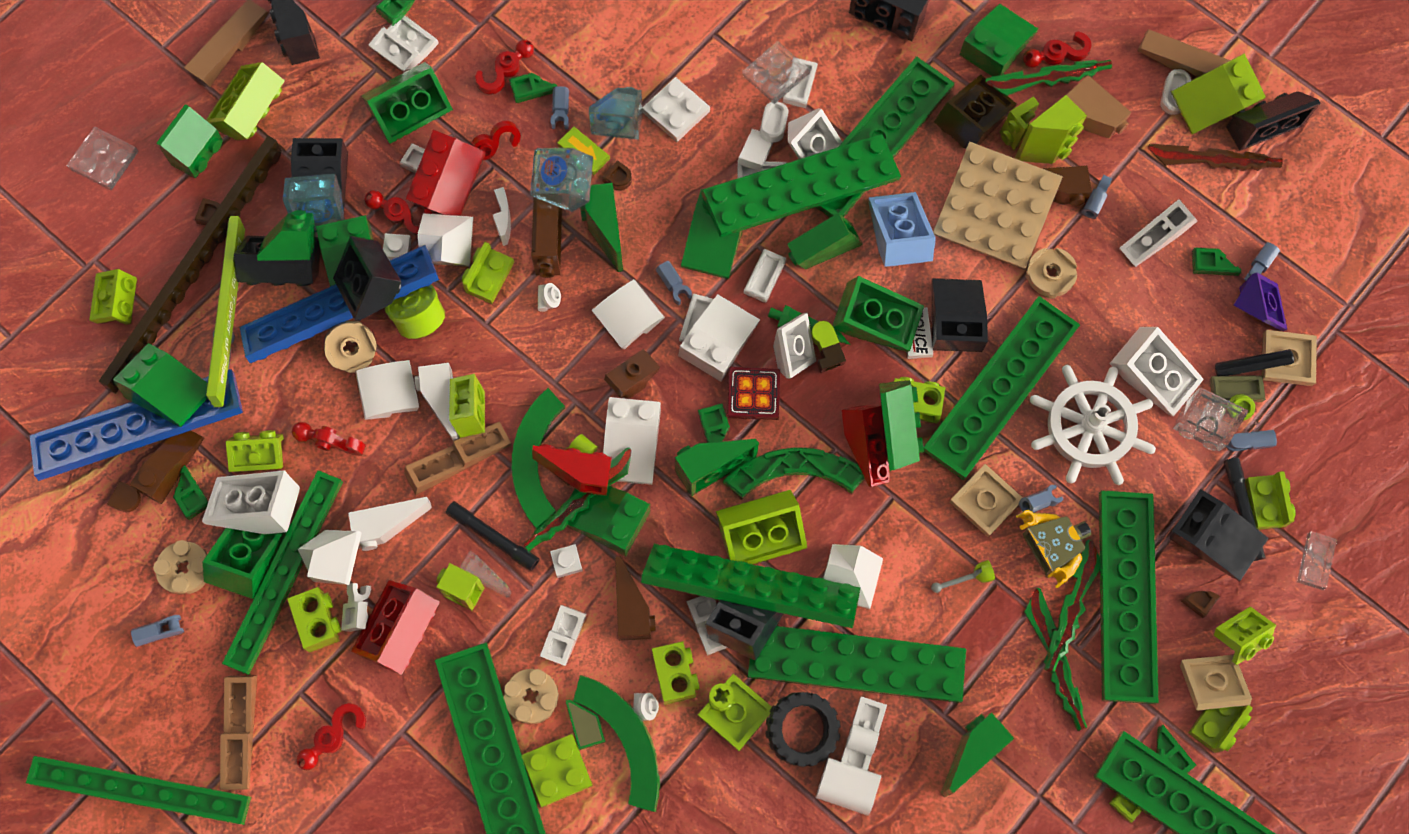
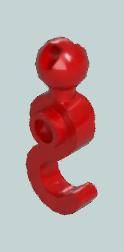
M1078 31L1075 32L1072 40L1081 45V50H1075L1059 40H1050L1040 52L1036 49L1026 51L1023 55V63L1029 68H1035L1043 60L1050 65L1062 63L1065 57L1072 61H1081L1088 56L1091 50V40L1086 34Z
M520 40L516 44L515 52L505 51L500 53L495 60L497 79L493 83L484 82L483 72L477 71L475 78L479 90L490 95L500 92L505 85L504 77H512L518 73L520 69L519 60L532 56L534 52L533 44L528 40Z
M501 121L493 126L490 135L481 134L476 136L472 140L471 146L484 151L485 156L483 160H487L495 155L501 134L505 132L511 133L509 141L513 147L519 144L521 134L515 123Z
M376 190L369 191L365 195L364 201L368 208L373 210L384 209V214L391 222L402 223L404 221L407 229L412 234L418 235L419 227L413 224L412 213L405 200L399 197L385 200L382 193ZM371 195V199L367 200V196ZM426 208L424 210L425 214H432L430 209Z
M298 422L292 428V435L297 441L313 440L316 442L315 447L325 451H329L330 448H337L352 455L362 456L366 444L358 439L349 437L346 440L336 435L337 431L327 426L313 430L308 423Z
M351 703L339 706L333 713L332 726L327 725L319 728L314 735V746L311 749H303L297 755L296 761L299 768L306 771L311 770L317 765L318 756L321 753L332 754L340 749L344 734L342 719L347 713H354L356 716V727L361 730L364 729L366 714L363 709ZM305 761L304 766L301 767L300 762Z

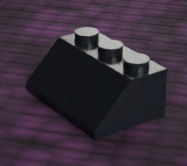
M1299 91L1291 94L1283 93L1273 101L1268 103L1262 101L1250 110L1246 111L1243 109L1233 114L1226 128L1239 151L1302 127L1321 102L1319 99Z
M246 236L234 253L237 282H246L248 285L271 283L274 286H280L286 283H295L298 286H308L314 283L319 274L321 249L318 237H316V243L310 260L258 261L257 255L265 236Z
M350 236L333 279L354 320L360 321L392 304L396 294L400 292L401 280L378 241Z

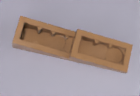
M247 0L191 59L184 69L210 87L235 51L238 49L242 52L269 13L251 0Z
M1149 29L1145 32L1138 49L1139 52L1172 70L1184 69L1197 77L1230 61Z
M500 422L486 427L485 433L460 438L453 441L452 446L405 466L404 474L415 495H418L511 446V442Z
M237 675L224 678V733L221 734L220 790H245L250 788L257 675Z

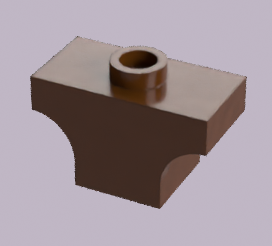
M642 349L607 373L604 380L620 398L630 399L645 389L646 384L659 371L660 366Z

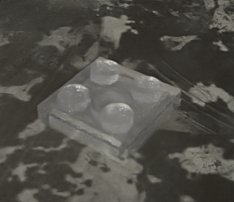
M777 41L744 69L742 73L752 85L775 104L807 77L810 71L806 65Z
M94 126L67 166L70 170L112 190L139 151L135 146Z

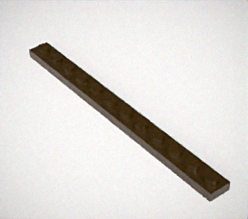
M267 136L104 372L99 382L107 390L115 394L118 392L119 388L113 379L148 343L152 345L155 342L157 333L163 325L168 323L176 305L183 301L185 292L191 284L196 282L204 264L211 260L217 245L226 238L230 216L240 217L241 210L246 203L252 200L258 185L267 178L271 166L278 162L282 150L276 139Z

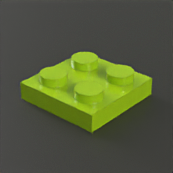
M732 674L724 683L729 685L734 693L731 707L728 710L719 711L713 709L708 702L700 711L698 717L739 752L767 717H769L771 714L769 711L772 706L736 675ZM720 691L717 692L715 701L720 700L723 704L726 703L727 693L722 695Z
M573 734L522 755L542 808L593 786Z

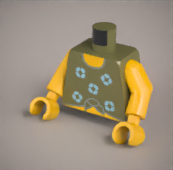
M1025 510L1016 515V518L1019 517L1024 522L1023 525L1019 526L1020 529L1027 528L1022 535L1047 578L1054 577L1058 582L1055 587L1059 588L1075 574L1082 561L1081 552L1085 550L1082 539L1091 535L1090 527L1085 521L1073 526L1068 517L1060 518L1056 514L1032 513L1030 510Z

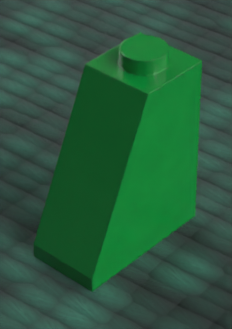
M837 213L792 240L787 245L791 251L788 255L795 266L799 265L806 270L858 248L863 243L853 224Z

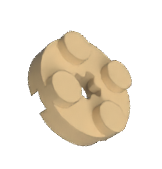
M1044 248L1032 256L1025 276L1036 292L1053 299L1064 295L1073 287L1077 280V265L1074 258L1065 250ZM1046 268L1050 270L1055 268L1057 270L1056 277L1049 276Z
M345 321L332 327L326 333L324 351L327 360L333 367L353 373L368 367L372 362L377 349L376 340L371 330L360 321ZM347 341L358 344L354 347V352L344 351L343 347L346 346Z
M179 540L169 545L161 552L153 567L159 584L173 594L197 592L206 584L203 578L202 562L207 556V552L199 545L186 542L185 540ZM188 562L187 569L189 571L186 574L183 572L178 574V565Z
M526 669L516 673L505 685L504 700L508 712L513 718L526 724H538L547 720L553 714L559 698L558 688L554 680L540 669ZM530 689L533 692L538 691L539 693L535 697L536 702L533 704L529 700L524 701V697L527 695L526 691Z

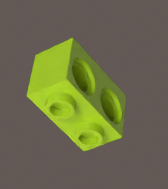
M475 374L450 379L449 421L460 438L485 433V391Z
M909 377L895 378L893 382L910 380L911 387H917L918 402L913 404L914 412L920 413V421L938 423L942 415L946 387L939 386L938 383L932 381L920 383L914 382ZM931 397L935 404L928 405L924 402L923 398Z
M451 563L447 569L443 568L436 580V583H438L437 588L445 598L470 611H473L485 589L479 577Z
M319 587L287 598L303 649L310 653L340 641L338 633L341 632V627L336 617L332 618L330 608L333 607V603L328 592L324 593ZM311 601H318L317 609L310 613L307 612V605ZM325 625V634L321 637H315L316 628Z
M682 641L652 648L664 705L696 698L695 690H700L697 675H691L689 664L693 663L690 647L685 648ZM671 653H676L681 658V662L676 666H670L666 662V657ZM677 679H681L687 683V688L685 691L678 693L672 689V683Z

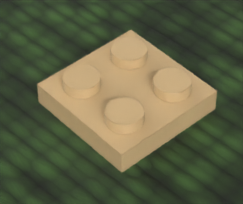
M1265 330L1263 332L1262 354L1290 349L1294 355V363L1263 369V380L1305 386L1316 384L1317 336Z
M984 464L949 502L983 534L989 537L1015 510L1023 497Z
M1234 655L1185 659L1181 661L1180 667L1196 710L1251 704L1252 697L1239 664L1235 665L1232 662Z

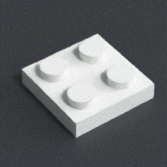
M676 77L642 107V113L676 142L710 112V106Z

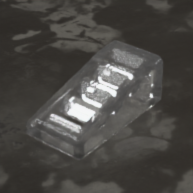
M470 550L460 568L479 577L484 586L505 597H509L511 591L508 585Z

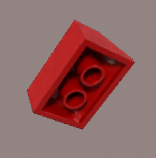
M433 130L406 200L442 215L461 216L485 152L454 137Z
M389 580L366 622V629L361 631L351 652L402 675L409 666L411 657L417 645L422 641L424 632L430 620L435 616L436 608L440 602L417 588Z

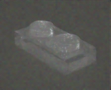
M1313 531L1307 533L1297 579L1298 583L1320 590L1327 588L1337 539Z

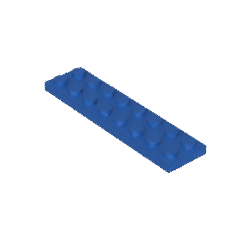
M426 245L390 260L401 280L400 292L396 294L394 300L404 297L419 288L427 287L439 280ZM333 285L241 326L240 333L245 357L248 362L253 363L257 360L265 359L275 352L287 349L293 344L310 339L320 332L352 319L353 316L337 285Z
M229 369L227 373L223 407H214L209 399H207L181 428L147 409L129 402L30 435L34 476L40 481L243 413L234 372L232 369ZM208 377L202 378L208 383Z

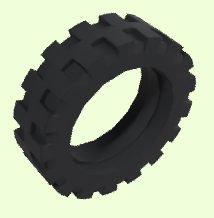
M798 692L780 698L778 703L772 706L769 711L771 714L766 719V725L768 726L765 733L766 738H769L771 750L775 751L778 758L788 764L803 767L815 766L829 758L828 755L833 753L837 747L835 746L836 741L840 739L838 728H841L840 720H837L836 710L831 708L828 700L814 693ZM799 706H808L816 710L823 723V736L819 744L813 750L807 752H797L791 749L785 742L782 734L783 721L787 713Z

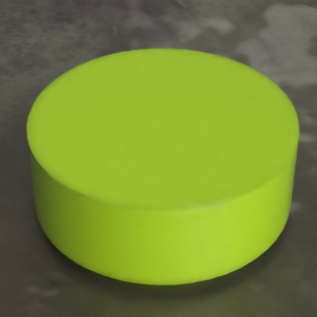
M1237 394L1228 401L1227 411L1230 416L1237 420H1247L1255 412V403L1247 395Z

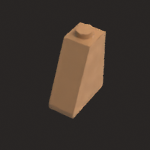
M1089 75L1067 94L1087 115L1082 124L1084 126L1083 130L1109 139L1116 132L1118 134L1122 133L1128 126L1127 119L1131 112Z

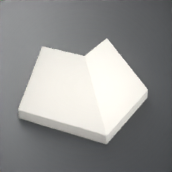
M820 108L788 122V143L799 159L837 148L842 143L827 116Z
M423 213L418 231V247L426 245L433 264L470 267L473 217Z
M807 313L794 318L778 328L773 346L777 367L786 378H792L816 362Z
M324 530L301 546L298 551L308 570L307 577L319 583L349 585L362 532Z
M832 544L823 579L861 587L857 606L870 609L883 558L859 545Z

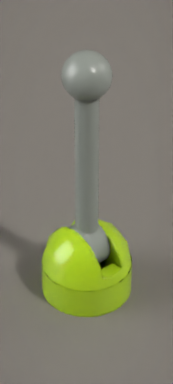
M986 560L977 564L972 574L941 584L935 582L932 584L931 590L934 593H939L943 588L973 578L986 583L995 580V574L990 561Z

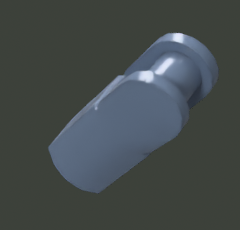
M1274 430L1237 433L1226 439L1225 446L1230 451L1272 448L1277 445V438Z
M169 616L157 622L131 629L134 645L139 647L184 633V629L180 628L179 624L181 616ZM168 625L169 631L164 632L162 626Z

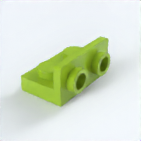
M1034 96L1010 111L999 132L1003 142L1006 145H1010L1013 150L1019 147L1029 127V122L1036 116L1035 111L1039 103Z
M484 242L482 248L476 250L471 268L465 270L462 276V284L465 293L493 304L515 262L514 258L491 249L490 243Z
M120 269L96 273L89 321L98 324L116 320L123 324H131L137 278Z
M275 430L259 432L260 435L250 436L249 432L234 433L233 437L226 441L229 472L282 469L281 441L284 439L283 434H276Z
M1284 471L1270 476L1248 477L1245 479L1249 502L1258 530L1282 528L1294 522L1296 511L1290 501V482L1285 477Z
M1250 606L1216 627L1214 636L1235 651L1232 662L1238 665L1244 660L1248 661L1253 658L1259 650H1265L1270 647L1274 641L1273 633L1276 624Z
M1250 705L1206 709L1201 713L1188 733L1214 753L1224 750L1228 751L1236 742L1237 738L1234 735L1238 729L1242 730L1251 720L1249 713L1253 708Z

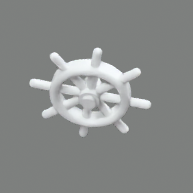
M1064 365L1062 373L1069 387L1062 391L1054 402L1038 395L1030 397L1031 404L1049 411V435L1032 441L1031 447L1034 450H1039L1053 444L1063 457L1072 462L1066 475V481L1070 484L1076 481L1081 466L1088 468L1106 466L1113 482L1116 485H1121L1124 479L1116 462L1131 447L1148 454H1153L1156 450L1153 444L1136 438L1138 432L1136 414L1152 408L1153 401L1146 399L1132 404L1120 390L1113 386L1119 372L1118 368L1114 366L1109 368L1104 382H1078L1072 367ZM1085 395L1098 396L1093 409L1090 408ZM1075 398L1082 414L1064 407L1065 404ZM1107 401L1111 402L1117 410L1111 412L1109 406L1106 405ZM1061 417L1075 422L1077 425L1062 430ZM1123 419L1124 432L1107 424ZM1082 434L1078 448L1068 441L1069 438ZM1103 435L1121 442L1120 445L1110 451ZM1092 438L1100 454L1087 453Z

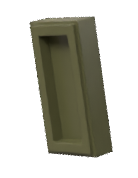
M1263 375L1212 376L1210 378L1212 403H1228L1230 398L1237 394H1245L1253 399L1254 402L1266 400Z

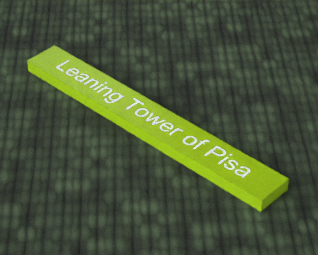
M230 216L227 229L206 393L214 407H223L239 283L237 282L234 253L243 242L245 228L239 216Z

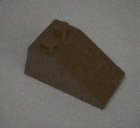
M979 75L947 101L934 121L943 132L949 134L965 149H967L969 142L980 145L1009 115L1010 111L1017 106V103L1011 98L995 90L993 87H997L990 81L985 83L986 78L983 75Z

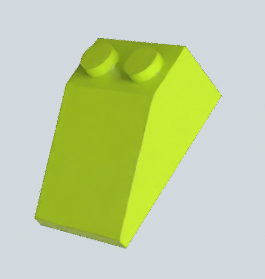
M1245 54L1233 58L1170 91L1191 134L1266 98Z

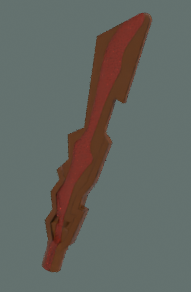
M1148 145V149L1164 166L1207 162L1213 169L1224 166L1231 171L1233 169L1260 171L1266 167L1281 168L1283 164L1282 158H1271L1265 154L1246 151L1244 154L1230 150L1209 148L1206 152L1188 151L1189 146Z

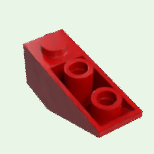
M860 405L842 409L844 435L868 486L874 487L890 482L882 406Z
M548 444L533 445L532 459L578 491L599 495L607 494L612 457L602 452H592L589 454L582 453L575 448L562 450L555 449Z

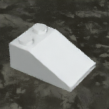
M717 294L680 345L678 356L717 380L722 381L729 367L732 366L760 322V319Z
M1139 327L1109 363L1112 367L1118 368V374L1128 384L1146 398L1152 400L1155 405L1170 416H1174L1204 380L1158 327Z
M609 397L603 453L612 457L613 460L627 447L631 449L626 453L620 464L610 471L609 480L624 468L630 457L628 474L618 481L653 485L661 402Z
M285 470L217 477L202 522L206 525L260 534L287 532L300 487Z

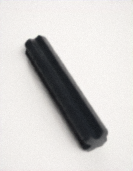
M1288 349L1218 362L1215 364V371L1217 376H1230L1290 365L1294 363V355L1292 350Z

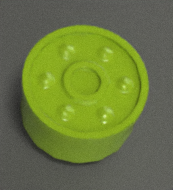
M432 285L419 288L404 297H399L393 300L392 304L385 307L388 317L393 321L400 335L408 339H418L430 335L440 327L445 318V310Z

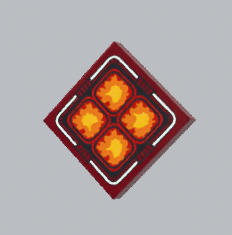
M729 367L727 418L779 420L780 369Z

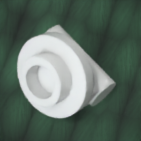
M552 283L539 285L538 311L545 312L550 308L558 307L561 299L560 290Z
M634 693L633 709L638 713L642 721L653 720L659 709L655 696L651 693Z

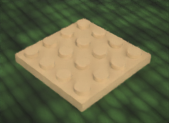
M969 142L933 233L937 237L1025 270L1063 176Z

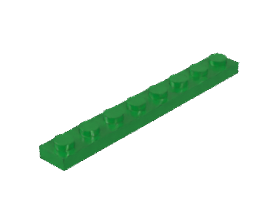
M317 470L222 664L247 675L250 674L304 564L298 549L318 535L343 484L341 479Z
M38 756L33 757L26 784L241 825L245 824L251 801L249 796Z

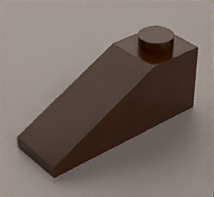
M1088 165L1042 168L1063 176L1054 197V202L1070 204L1072 206H1079L1087 202L1092 193Z
M191 430L169 437L143 463L130 485L141 494L162 504L179 479L181 468L188 465L204 437Z
M621 556L615 557L618 639H651V632L656 631L655 615H650L649 607Z

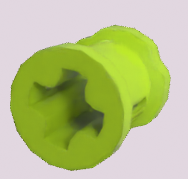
M716 684L710 691L709 703L715 710H728L734 700L733 690L727 684ZM719 691L722 695L726 693L728 695L724 704L720 700L715 701Z

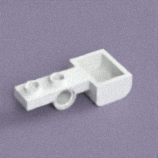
M860 697L841 762L831 758L827 759L815 798L869 816L881 775L869 772L868 767L877 745L880 727L887 707L886 704Z

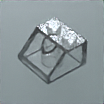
M1200 387L1184 403L1173 429L1178 431L1184 438L1195 439L1203 443L1205 448L1220 452L1229 444L1246 417L1248 410Z

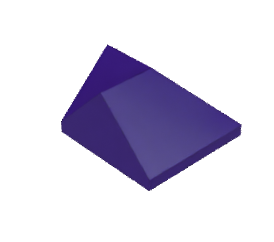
M1259 273L1252 274L1239 287L1240 295L1234 306L1281 331H1286L1287 325L1278 284Z

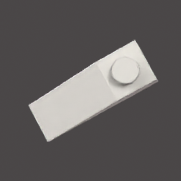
M1178 199L1122 245L1120 250L1137 267L1193 226L1197 219Z
M442 363L418 367L419 376H415L416 390L421 391L425 401L453 441L460 439L449 421L450 379L453 378L450 364Z
M428 497L349 512L351 531L362 532L358 549L361 548L363 551L376 549L377 545L386 543L432 508Z

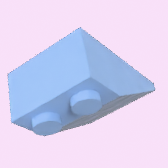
M916 192L868 198L878 251L884 267L933 261L936 238Z

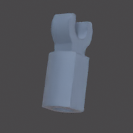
M555 86L552 97L553 115L550 119L551 127L555 129L556 122L563 121L565 129H568L569 89L567 87Z
M1103 175L1097 188L1093 189L1082 211L1083 215L1091 219L1097 218L1107 198L1106 191L1112 178Z
M1267 242L1251 263L1252 268L1244 280L1246 281L1254 273H1264L1280 252L1279 248Z
M666 261L656 268V272L668 290L673 292V301L678 306L681 304V300L678 297L679 294L684 293L689 299L692 298L691 289L686 285H682L683 281L670 261Z
M1052 484L1042 491L1021 498L1019 506L1022 511L1030 510L1034 513L1049 506H1056L1063 501V497L1055 498L1052 495V491L1057 488L1056 485Z

